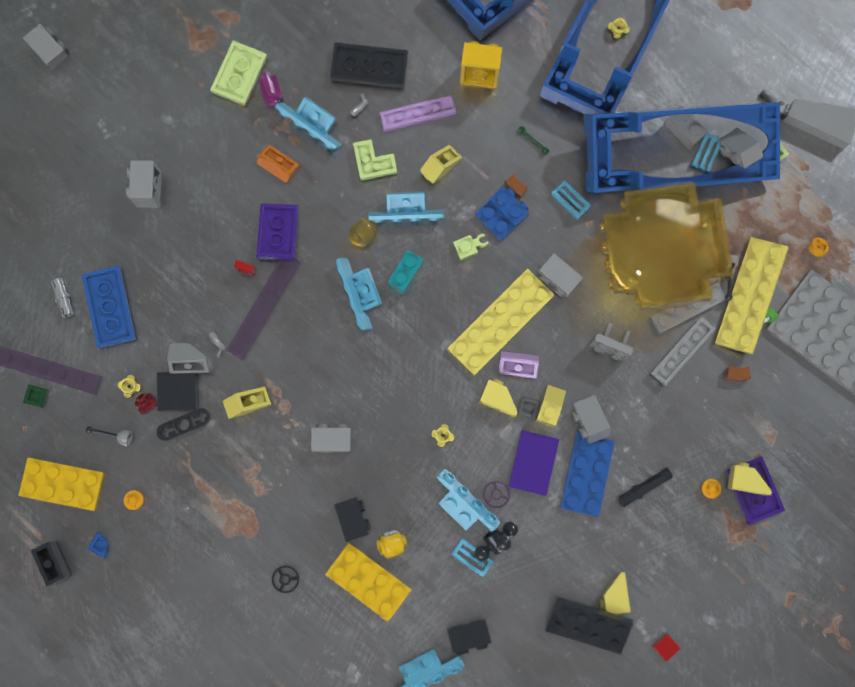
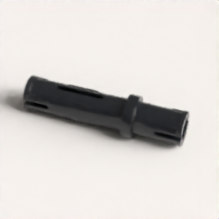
M666 467L637 486L633 485L629 491L618 496V501L624 508L633 501L642 499L643 495L672 479L671 471Z

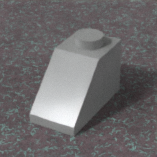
M170 343L167 357L170 373H209L207 357L190 343Z

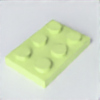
M232 41L210 91L246 106L266 62L267 54Z

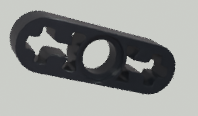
M204 408L196 409L161 424L157 428V436L163 441H171L208 425L211 421V414ZM200 412L202 414L207 415V417L204 418V422H202L201 420L195 421L196 426H194L193 421L190 418V416H192L193 419L198 418L200 416ZM183 419L189 421V427L186 430L179 428V422ZM174 423L175 429L178 431L177 434L176 431L169 432V437H166L165 435L161 434L164 432L163 428H174L172 426V424Z

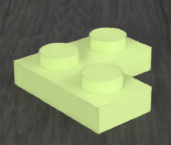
M372 140L353 143L361 181L397 174L394 153L375 157Z

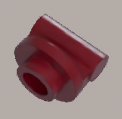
M142 393L137 396L135 406L142 415L156 407L157 401L151 393Z

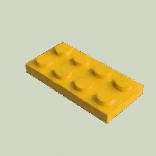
M27 458L18 496L96 511L105 473Z
M350 543L347 544L325 574L387 622L412 590Z

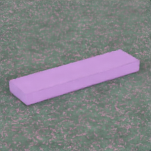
M452 95L383 111L380 112L384 132L454 115L456 114V108Z

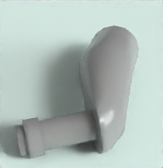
M766 89L761 91V96L769 102H778L775 96ZM780 101V106H783L784 102Z
M363 93L360 94L362 102L350 111L352 116L359 114L368 105V100L365 99Z
M210 332L208 334L209 339L213 345L219 348L215 357L220 358L222 350H225V347L214 332Z

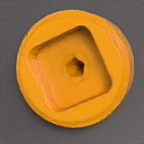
M816 237L809 243L808 248L814 256L822 257L828 252L829 245L824 239Z
M707 479L701 485V492L706 498H716L722 490L721 484L715 479Z
M135 490L129 491L124 496V505L130 510L140 509L145 501L143 494Z

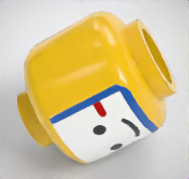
M397 530L381 534L376 542L380 555H384L386 558L403 554L404 546H407L404 534L401 535Z

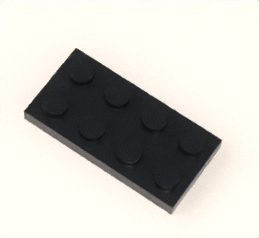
M334 42L330 80L404 88L408 50Z
M556 597L545 631L621 654L633 627V619Z

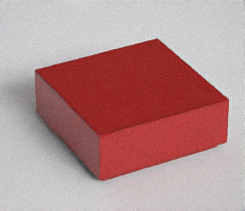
M238 260L235 261L234 267L237 271L252 276L255 275L256 268L254 265Z
M667 633L652 646L666 662L681 649Z

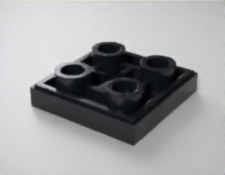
M157 373V411L197 409L196 373Z

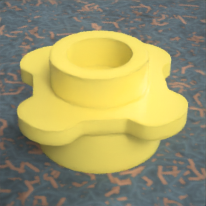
M622 17L608 24V29L612 30L613 37L616 39L620 38L624 33L628 34L630 31V27L627 26V22Z
M128 375L127 378L118 383V388L124 392L126 398H130L134 392H138L141 389L140 384L136 383L133 375Z
M442 424L441 428L432 431V437L437 440L439 447H444L445 443L454 440V434L450 433L449 427L446 424Z

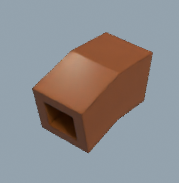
M515 174L504 182L506 187H509L520 199L528 190V186L520 182Z
M728 366L725 379L732 381L751 379L750 368Z

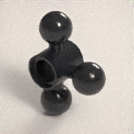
M509 521L504 524L502 533L498 528L493 532H488L483 538L488 545L485 547L479 546L475 549V559L479 562H485L488 560L491 550L495 555L509 550L512 544L509 537L517 535L518 525L515 522Z

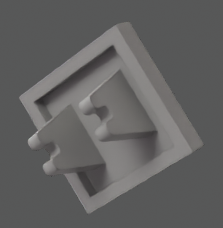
M609 322L604 334L597 333L592 338L590 346L594 347L593 350L596 352L612 354L611 357L618 361L626 360L631 356L634 349L626 345L631 331L627 330L621 342L608 337L613 325Z

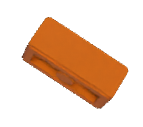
M268 145L259 154L257 159L259 166L285 183L291 179L300 164L271 145Z

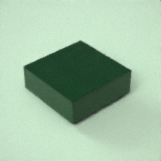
M28 384L23 403L43 408L48 389Z

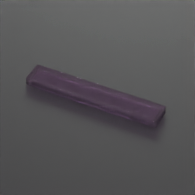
M296 259L279 260L228 346L227 352L244 361L300 266V261Z
M0 346V366L94 395L97 394L102 379L101 376Z

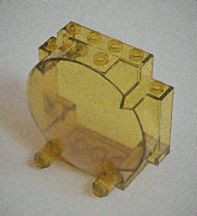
M695 182L624 192L623 198L620 199L621 210H624V212L604 214L603 220L600 221L601 232H605V240H602V253L607 256L604 267L605 273H609L610 277L608 278L609 289H613V294L625 293L626 295H634L635 305H639L640 310L676 308L689 303L710 301L713 298L711 285L728 282L733 276L722 198L698 201Z

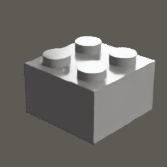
M130 160V166L127 168V176L130 178L129 185L126 187L127 197L137 207H160L161 170L154 161Z

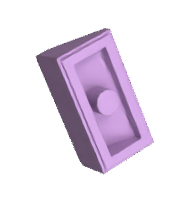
M501 351L498 374L536 379L539 356Z

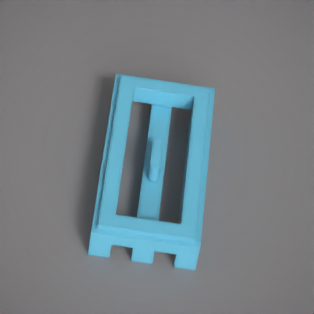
M707 132L691 166L709 173L721 147L720 138ZM707 139H710L711 141L704 154V157L700 165H698L697 162L706 144ZM714 142H717V145L707 165V168H705L704 164L708 158Z
M566 180L551 193L577 220L592 206ZM564 186V187H565L573 196H575L585 207L582 208L570 195H568V194L562 189V187ZM559 191V192H560L576 209H578L580 212L578 213V212H577L566 200H564L557 192Z
M461 539L451 555L484 577L494 561L488 558L487 565L477 561L473 555L461 548V546L464 544L472 551H475L476 548L464 539ZM457 552H462L467 557H469L474 562L483 567L484 570L480 571L478 568H476L468 561L463 559L461 556H459Z

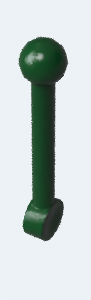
M520 126L518 128L519 134H524L542 149L544 154L549 153V148L544 147L525 131V127Z

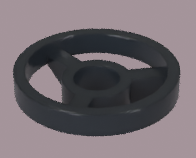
M281 566L272 575V585L280 593H290L299 584V574L291 566ZM281 568L292 569L297 577H291L287 573L283 574ZM277 571L280 574L279 582L281 586L279 589L274 583V576ZM283 576H287L289 578L288 583L282 582ZM291 580H297L293 589L282 591L283 587L290 584Z

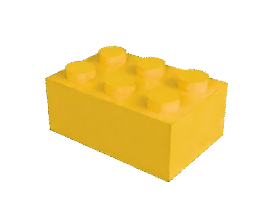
M475 41L464 42L460 84L497 88L502 47L496 44L481 45Z

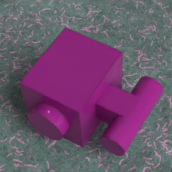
M264 72L262 74L263 78L258 79L263 100L266 106H275L276 103L284 101L276 74L270 76L269 72Z

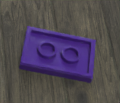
M260 204L257 259L295 260L298 205Z
M522 430L508 487L547 496L560 439Z
M760 456L745 462L749 464L750 468L756 469L772 491L771 495H760L733 490L747 524H753L785 511L763 457ZM727 469L725 472L729 479L730 469Z

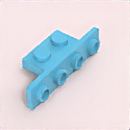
M308 97L303 99L297 111L283 102L276 103L275 108L279 110L278 112L282 116L290 117L294 120L293 123L296 126L304 127L309 131L308 134L322 140L327 148L333 150L342 146L340 142L328 135L337 118Z
M424 192L387 193V211L368 213V220H372L375 223L384 222V220L391 219L392 222H401L403 219L421 221V218L437 221L444 217V210H425Z
M338 258L336 259L337 270L342 276L343 287L348 293L350 306L355 312L356 323L361 330H370L373 327L367 311L382 304L369 268L353 274L348 259Z
M444 469L436 477L450 491L438 504L466 531L477 519L492 532L499 526L500 521L496 515L489 512L483 503L469 492L466 486L456 480L451 472Z
M432 649L399 667L406 682L401 687H428L431 684L440 683L448 675L460 672L465 665L460 656L442 665L436 651Z

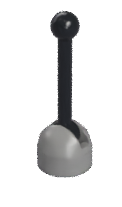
M736 255L723 256V265L728 269L727 294L725 295L727 301L733 298L731 294L732 270L739 263V257Z
M91 426L86 428L88 434L96 433L114 437L119 444L129 446L133 437L132 431L128 430L114 434L93 429Z

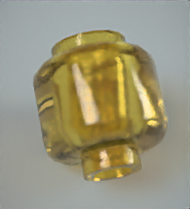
M361 219L350 227L349 239L355 246L365 247L376 239L377 227L374 222Z

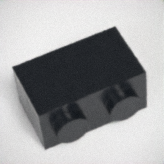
M358 497L334 504L346 542L369 535L368 531L371 530L369 520L364 519L362 512L365 511L362 500L359 501Z
M49 541L30 550L46 587L53 586L71 577L55 541Z
M485 618L447 628L452 651L457 653L458 656L469 653V649L472 648L477 650L486 649L488 644L492 643Z

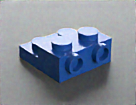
M503 186L475 213V216L500 241L529 215L527 211L529 209L523 201L518 202L514 198L516 196L509 187L505 189Z

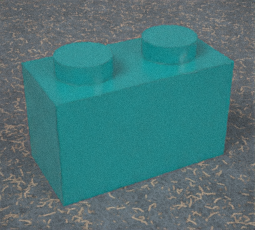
M407 250L387 281L388 286L405 295L424 265V259Z

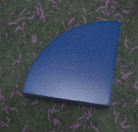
M97 532L87 549L103 559L108 554V542L101 532Z

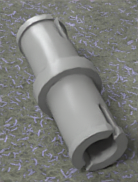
M62 278L54 279L51 281V285L55 293V302L59 305L61 316L63 318L74 315L69 301L71 298L70 294L66 292Z

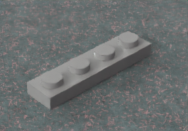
M716 283L655 314L650 319L658 334H661L725 301V294L720 285Z
M701 316L650 374L666 386L716 328Z

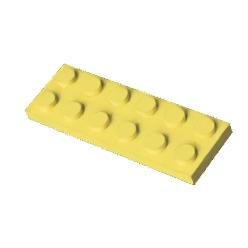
M751 237L732 291L733 298L728 303L715 344L751 355L754 354L789 250L788 246Z
M527 269L447 350L475 376L555 294Z

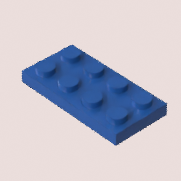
M118 265L81 274L97 348L100 349L136 340L121 267Z
M576 433L560 506L561 509L599 517L615 441L603 438L589 444L586 438H582L581 433Z

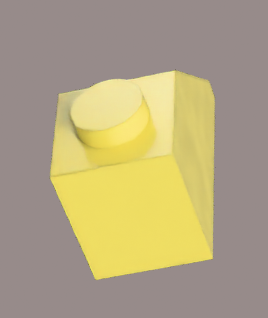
M448 145L432 154L420 169V172L433 184L442 179L463 157Z
M494 378L492 381L488 380L479 403L515 417L517 410L507 387L503 386L504 382Z
M551 385L547 386L536 418L537 422L551 427L556 426L563 406L565 390Z
M265 387L235 393L223 400L229 419L243 416L271 405Z
M737 462V465L730 467L727 489L771 495L772 491L756 469L750 468L748 463Z
M618 572L602 593V599H599L600 610L613 614L630 613L625 572Z

